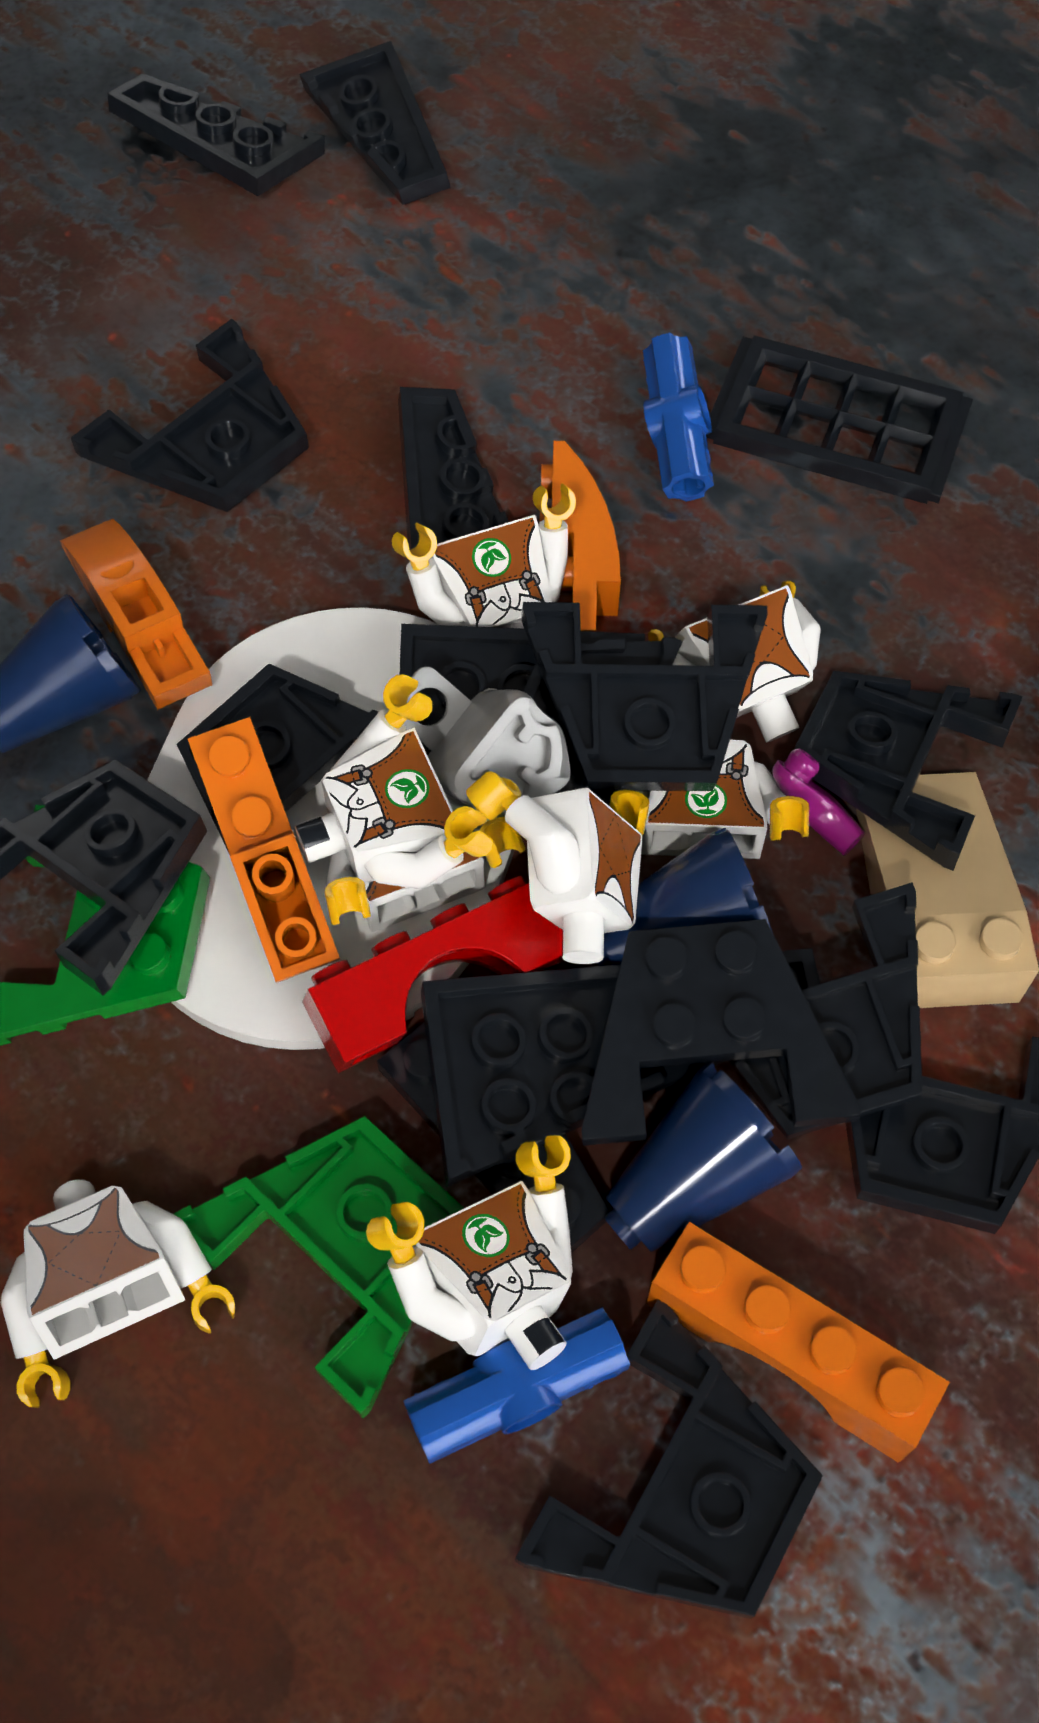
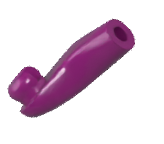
M800 748L794 749L789 753L785 762L778 760L775 763L772 771L773 778L784 795L800 797L809 803V825L845 856L859 843L865 835V831L830 793L811 780L819 771V762L806 751Z

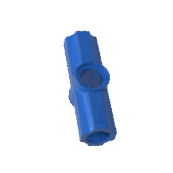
M666 333L652 338L651 344L643 350V362L650 398L644 401L643 408L651 440L657 449L662 489L668 499L676 498L688 502L704 497L705 492L714 486L711 457L706 434L712 433V425L705 396L698 384L692 345L687 336L680 337Z
M602 1307L557 1328L567 1343L566 1347L552 1361L536 1370L529 1369L509 1340L477 1358L472 1364V1369L450 1379L443 1380L418 1394L415 1393L414 1396L403 1400L429 1464L500 1430L503 1434H511L525 1429L560 1409L563 1405L561 1401L584 1390H589L593 1386L617 1377L620 1373L628 1370L630 1362L626 1355L623 1341L604 1308Z

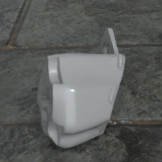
M421 667L413 674L411 678L418 681V687L410 694L407 703L413 695L424 688L437 689L442 693L446 701L445 714L437 723L422 725L419 722L408 719L404 722L406 730L415 728L420 741L431 750L428 758L445 794L477 810L469 800L466 790L488 771L497 773L501 778L504 777L512 780L519 787L521 796L525 795L530 798L555 794L568 783L570 779V763L562 729L558 723L541 711L530 695L520 690L488 688L470 700L431 667ZM504 810L496 818L505 817L506 810Z

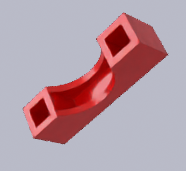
M522 876L512 878L488 892L491 901L471 911L468 910L465 903L443 911L430 920L433 927L432 930L413 939L410 938L407 931L388 937L372 947L371 951L375 957L351 968L348 960L345 959L320 970L311 977L314 986L307 989L302 1003L338 1073L399 1043L407 1033L405 1009L411 985L419 976L434 967L447 963L466 962L483 966L498 975L545 971L565 961L562 958V929L534 911L530 902L529 883L526 884Z

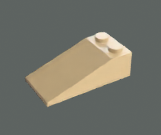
M976 772L919 775L912 791L913 793L975 815L954 871L944 868L856 809L859 826L865 831L861 841L870 894L873 895L912 882L916 890L915 925L916 940H918V1006L920 1008L1019 1003L1038 974L1039 967L1027 910Z

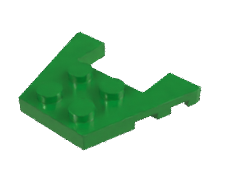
M35 805L34 812L44 808L45 805ZM30 856L25 858L33 867H44ZM188 862L112 988L104 996L65 968L61 961L53 985L0 982V1046L11 1043V1037L34 1031H39L44 1035L64 1030L67 1023L101 1015L104 1019L185 999L211 878L203 867ZM78 890L65 941L102 908Z
M365 1116L285 1156L286 1162L250 1180L244 1177L222 1188L223 1194L193 1209L189 1205L173 1214L186 1223L213 1270L221 1265L266 1219H270L366 1312L359 1322L314 1367L317 1374L363 1419L372 1410L413 1324V1321L406 1314L387 1263L392 1254L390 1250H379L370 1244L366 1235L367 1225L372 1218L385 1216L390 1221L393 1232L396 1235L397 1224L391 1215L390 1208L392 1204L409 1202L418 1207L424 1218V1228L464 1209L457 1200Z

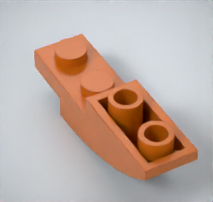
M554 441L553 464H541V486L547 489L548 499H552L551 508L555 507L561 500L560 486L562 483L571 489L576 499V506L572 515L563 520L568 524V560L561 591L572 592V603H580V630L596 632V616H618L621 576L615 529L606 502L582 460L566 441ZM540 512V521L544 520V515Z
M112 518L60 540L65 554L109 632H114L157 710L213 685L210 671L183 627L181 613L141 550L115 519Z
M248 717L188 738L276 983L340 960L251 718Z

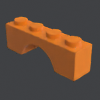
M691 1222L685 1227L652 1281L646 1304L654 1307L657 1300H660L679 1317V1323L684 1328L706 1342H716L732 1346L779 1370L815 1397L828 1411L834 1423L898 1463L917 1447L950 1383Z

